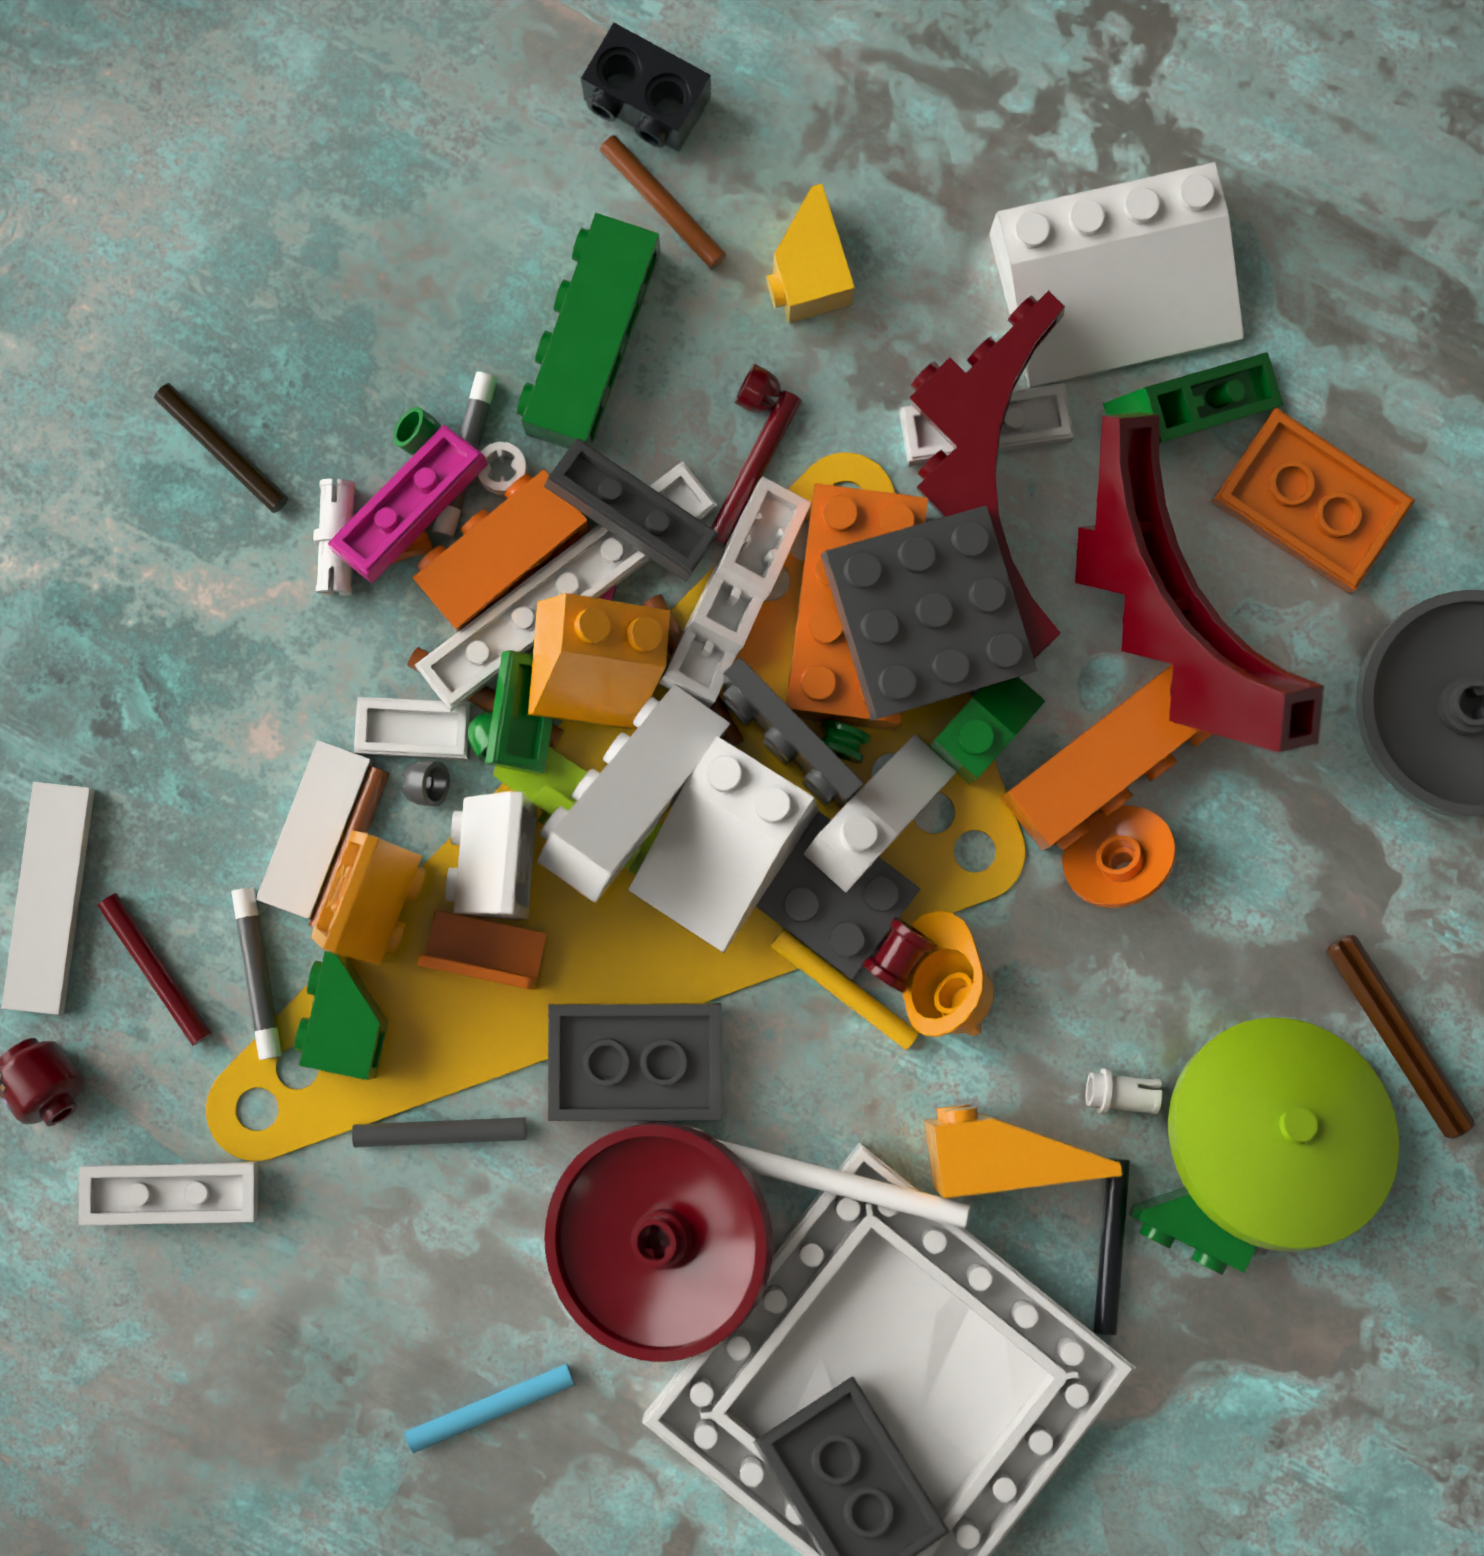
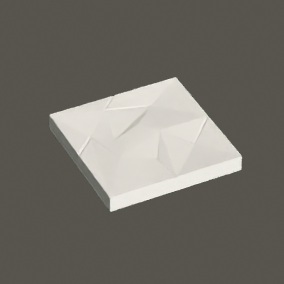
M860 1142L837 1169L838 1171L919 1191ZM820 1191L773 1250L772 1264L765 1290L749 1318L731 1336L701 1354L689 1357L645 1411L642 1423L803 1556H821L753 1444V1441L853 1376L950 1531L949 1534L917 1556H991L1136 1367L966 1228Z

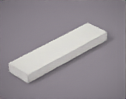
M33 782L1 1009L64 1015L95 789Z

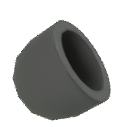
M416 761L409 764L402 772V776L406 778L405 787H401V791L407 800L417 805L436 807L441 805L446 799L450 787V777L448 769L442 762Z

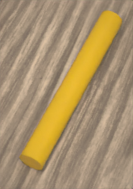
M784 928L770 945L776 952L904 1050H907L918 1037L920 1032Z

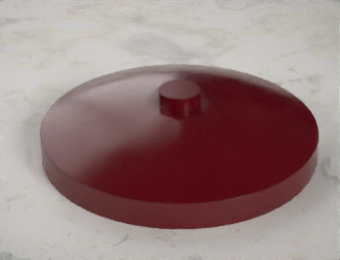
M656 1122L633 1125L611 1132L587 1146L574 1158L560 1177L552 1194L545 1221L544 1241L547 1266L557 1295L567 1312L598 1343L619 1354L638 1360L651 1362L683 1360L701 1354L731 1336L749 1318L759 1303L770 1274L773 1255L772 1226L765 1199L754 1177L743 1162L718 1140L704 1132L679 1124Z

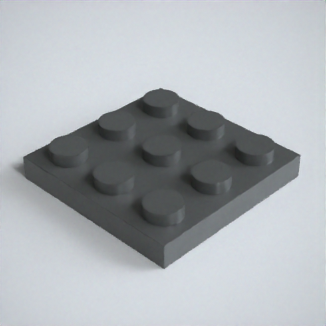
M987 505L826 550L820 554L871 721L1037 671Z

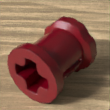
M894 917L890 923L893 929L874 957H867L863 966L887 985L901 993H905L909 988L908 977L926 952L933 953L937 944L907 922Z

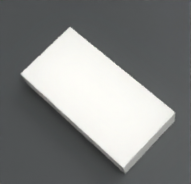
M357 697L354 753L368 756L469 760L470 743L468 729L472 721V704L470 702H463L450 712L443 701Z

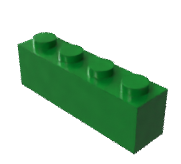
M596 212L590 229H580L572 252V260L578 263L571 281L562 280L554 302V311L559 313L553 333L544 331L537 348L535 363L541 364L534 384L527 382L524 385L519 398L517 414L523 416L521 421L526 435L567 449L571 447L577 438L589 446H593L661 253L659 233Z

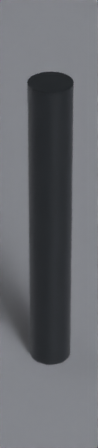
M1109 1158L1121 1163L1122 1176L1105 1178L1093 1332L1103 1335H1117L1130 1160Z

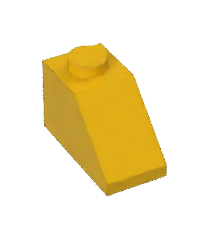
M822 183L811 186L774 253L773 274L766 276L774 308L784 307L788 323L850 306L853 301L854 283Z

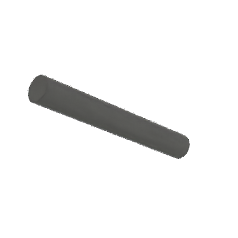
M526 1117L354 1124L352 1128L354 1148L527 1140Z

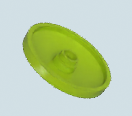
M1271 1017L1245 1021L1232 1026L1203 1045L1191 1057L1183 1068L1172 1093L1168 1116L1169 1142L1175 1167L1185 1188L1199 1208L1213 1222L1231 1235L1251 1245L1274 1251L1300 1252L1322 1248L1345 1239L1357 1232L1373 1218L1385 1202L1392 1188L1397 1173L1400 1142L1398 1124L1390 1097L1376 1072L1352 1046L1340 1037L1317 1025L1296 1019Z

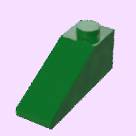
M1268 352L1150 385L1103 403L1106 415L1138 412L1158 414L1160 444L1284 405Z

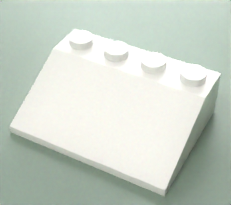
M1215 162L997 211L989 236L1009 315L1029 296L1032 295L1038 301L1048 290L1065 306L1063 318L1035 350L1024 370L1028 388L1060 384L1239 343L1244 340L1230 219Z

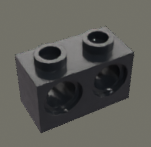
M614 22L581 77L584 101L587 102L588 108L604 120L615 122L616 119H619L634 127L635 133L654 147L663 148L664 145H667L678 152L681 150L711 98L710 74ZM620 72L627 73L633 77V80L624 86H613L607 82L611 75ZM666 98L675 99L682 104L678 110L671 113L661 112L654 106L660 100Z

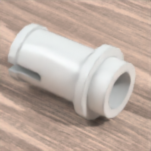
M1102 1068L1099 1073L1091 1072L1088 1076L1085 1091L1086 1104L1088 1107H1095L1100 1114H1106L1109 1109L1157 1115L1161 1107L1162 1090L1155 1089H1160L1162 1083L1158 1078L1145 1079L1112 1075L1110 1069Z

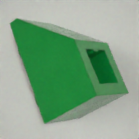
M324 951L322 962L315 961L313 963L308 979L307 994L314 996L310 1018L302 1017L296 1032L294 1050L302 1052L299 1066L364 1080L375 1079L389 1022L348 957Z
M1185 1187L1133 1204L1128 1214L1143 1222L1139 1234L1171 1249L1175 1239L1195 1248L1191 1260L1221 1275L1224 1274L1228 1265L1245 1273L1257 1248L1255 1245L1236 1238L1213 1222L1199 1208Z

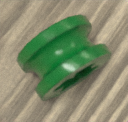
M824 719L821 727L824 728L825 735L821 740L838 758L861 763L864 756L860 753V747L865 743H869L871 735L848 724Z

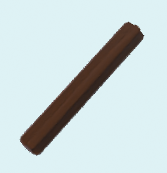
M1346 935L1332 943L1327 949L1328 955L1443 1135L1447 1138L1455 1139L1470 1131L1475 1126L1473 1117L1359 939L1355 935Z

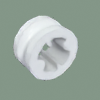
M495 442L489 444L481 451L488 465L478 474V477L483 487L495 496L505 497L504 493L509 486L529 471L523 453L516 446L508 442ZM504 457L513 459L511 467L515 476L512 479L505 481L504 476H501L500 482L491 480L494 473L490 463L493 460L500 458L501 463H504Z

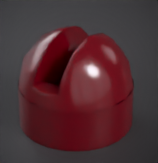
M754 363L747 373L734 403L752 412L762 413L768 411L775 406L774 401L769 396L779 397L781 395L780 383L769 370Z

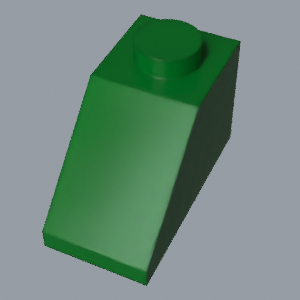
M1019 677L981 688L929 747L970 785L978 779L1044 704L1045 700Z

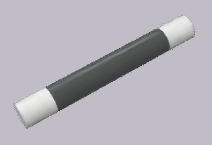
M476 372L459 433L461 438L477 450L497 383L495 376L483 372ZM468 486L436 518L433 533L447 538H454Z
M253 887L233 890L231 893L259 1060L281 1057L282 1051L255 890Z

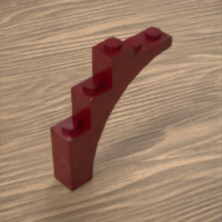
M1049 290L1038 301L1032 295L1023 301L1008 318V321L1013 326L997 342L991 336L988 337L969 356L967 362L972 367L966 373L951 357L941 366L933 361L913 380L910 386L915 392L909 397L911 405L954 448L949 455L942 449L939 450L924 464L918 472L923 481L916 488L923 497L928 498V502L942 517L987 505L1034 659L1061 632L1032 598L1012 560L999 517L996 468L1000 432L1013 391L1035 350L1064 316L1065 306Z
M1138 412L1102 416L1096 524L1078 527L1075 583L1125 595L1121 651L1173 664L1170 686V722L1278 753L1318 744L1324 685L1285 671L1254 651L1222 620L1201 591L1179 548L1166 506L1160 467L1159 415Z

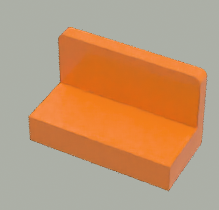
M435 910L426 953L419 955L417 965L537 990L549 934Z

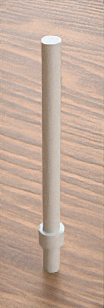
M634 1121L633 1125L644 1124V1123H653V1122H649V1121ZM691 1127V1128H693V1129H696V1130H698V1131H701V1132H704V1133H705V1131H704L703 1129ZM718 1140L729 1148L752 1173L966 1228L971 1213L970 1204Z

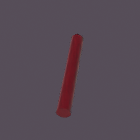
M782 390L781 395L778 397L711 526L712 529L719 533L713 543L722 547L726 546L754 489L767 469L802 401L795 394Z
M114 893L103 899L97 905L190 1044L195 1046L212 1034L118 894Z

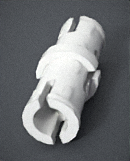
M323 479L320 481V528L314 530L313 542L319 545L316 593L335 596V591H338L339 596L352 595V567L336 556L327 543L354 516V491L356 490V483L350 480L337 479V485H333L332 479Z

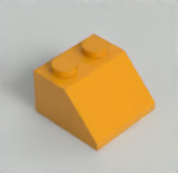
M569 593L537 602L528 715L636 729L633 721L645 703L652 697L666 668L670 610Z

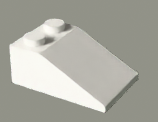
M716 736L685 782L628 890L713 947L725 953L819 811L815 798Z
M510 791L464 797L463 811L454 810L451 823V844L460 845L458 868L449 867L446 880V901L455 902L454 913L468 916L528 920L538 807L523 792Z

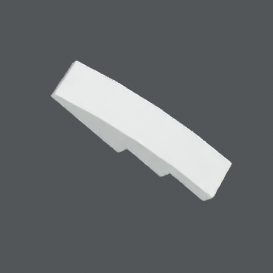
M763 476L761 477L683 630L658 684L668 689H671L675 684L708 708L715 703L723 685V673L732 665L736 655L743 648L764 600L774 587L812 502Z

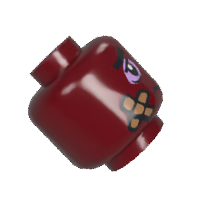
M29 1038L16 1044L0 1057V1097L14 1117L22 1124L29 1125L44 1121L47 1126H53L69 1117L76 1110L77 1104L74 1100L81 1092L84 1080L62 1047L55 1041L39 1042L37 1038Z

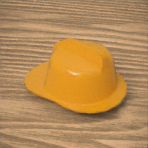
M934 911L922 915L911 926L937 944V947L933 953L926 952L907 979L909 988L905 993H902L910 1023L914 1029L924 1036L940 1037L949 1033H966L971 1036H977L982 1033L981 1022L990 1012L993 1004L994 985L981 963L974 937L966 922L952 912Z

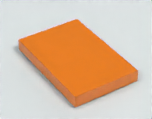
M1276 407L1265 420L1211 500L1212 503L1349 594L1356 591L1416 501Z

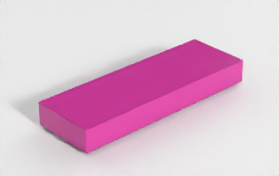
M443 425L327 543L331 551L373 584L488 465L484 454Z

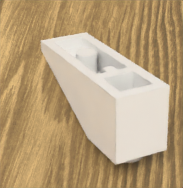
M914 735L825 826L807 848L804 855L846 893L956 774V771L919 737Z

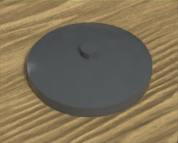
M1460 590L1440 594L1422 601L1399 615L1380 633L1372 644L1362 665L1356 692V714L1362 741L1371 760L1383 777L1398 792L1421 807L1436 813L1460 818H1484V590Z

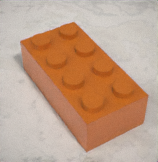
M815 483L786 705L800 719L823 722L824 719H831L851 726L896 731L900 725L902 712L871 721L820 554L826 550L925 523L928 504L927 497Z

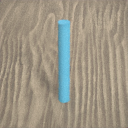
M568 1363L411 1428L405 1431L408 1446L412 1453H416L575 1386L576 1383Z

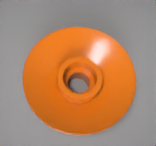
M1126 805L1120 806L1108 816L1102 810L1089 816L1083 821L1089 831L1064 849L1063 871L1071 889L1084 901L1105 908L1131 906L1152 896L1167 881L1176 860L1175 840L1166 822L1150 810ZM1123 862H1131L1128 866L1122 869H1116L1117 866Z

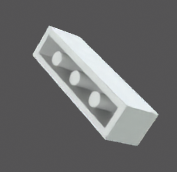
M675 684L661 701L652 696L645 703L633 721V725L637 727V730L631 737L624 732L619 734L603 757V761L608 763V765L601 773L593 768L590 769L572 795L577 802L569 811L560 806L547 821L540 833L547 842L537 862L594 903H596L674 804L685 782L715 737L718 736L722 739L730 725L724 718Z

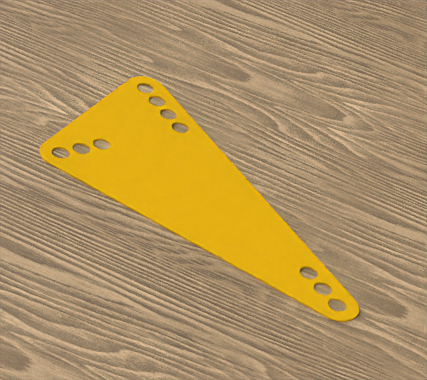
M851 452L834 453L819 459L788 489L812 502L815 483L835 485L840 482H851L864 490L895 493L889 476L880 465L866 456ZM811 505L803 521H809ZM790 551L783 565L790 578L787 592L777 600H764L743 648L738 652L733 661L734 663L738 658H741L785 704L804 561L795 558ZM716 564L671 609L682 631ZM667 650L666 666H667V664H668V662H669V660H670V658H671V655L669 654L668 650ZM657 684L652 696L661 701L670 689ZM723 685L719 692V696L722 701L726 699L723 695V693L725 692L723 690ZM970 692L902 712L901 723L896 731L853 726L871 735L869 743H865L860 747V753L864 756L861 763H854L844 759L840 760L864 783L863 787L872 778V769L875 762L885 754L897 753L914 735L919 737L927 746H930L936 737L972 699ZM727 708L744 738V741L735 747L812 795L802 784L806 774L793 760L787 766H784L763 744L765 732L755 721L752 720L746 726ZM801 719L820 739L824 737L825 730L821 727L822 722ZM564 720L558 726L564 729V732L554 750L586 772L593 768L601 773L608 765V763L603 761V757L621 732L631 737L637 730V727L636 729H625ZM995 760L972 784L969 785L956 773L939 791V793L944 794L950 799L954 807V819L949 828L940 833H928L920 829L913 819L879 856L920 888V891L899 917L911 925L922 915L934 911L955 913L996 898L1011 888L1020 876L1025 862V842L1016 817L1000 798L1006 793V789ZM502 783L493 794L515 791ZM815 798L819 811L830 820L841 810L833 801L825 807ZM672 806L663 816V818L659 821V823H661L662 825L666 820ZM538 808L528 920L463 915L549 934L537 990L417 965L419 955L426 953L435 910L456 914L454 913L455 902L446 901V880L449 867L458 868L460 845H452L450 837L421 867L426 870V874L415 901L412 902L405 899L397 920L405 923V929L395 954L392 956L385 953L381 964L348 957L389 1022L377 1077L364 1080L319 1070L316 1079L311 1085L303 1089H293L286 1086L278 1076L277 1063L280 1057L259 1060L255 1038L214 1081L206 1102L207 1124L215 1141L229 1154L248 1161L273 1159L350 1131L354 1124H370L547 1060L549 1004L705 1003L799 968L770 947L778 934L783 930V927L757 907L753 909L726 952L723 953L632 894L628 889L636 875L624 867L596 903H594L537 862L547 842L540 835L544 825L538 821L544 811ZM981 831L992 839L995 845V858L986 870L969 872L957 863L954 856V846L957 839L965 832ZM892 928L889 930L885 937H888L890 935L891 931L893 930ZM307 985L276 1016L282 1053L294 1047L296 1032L302 1017L310 1018L314 996L307 994ZM252 1088H263L270 1091L278 1102L279 1110L275 1122L267 1129L260 1131L246 1128L237 1116V1103L240 1097Z

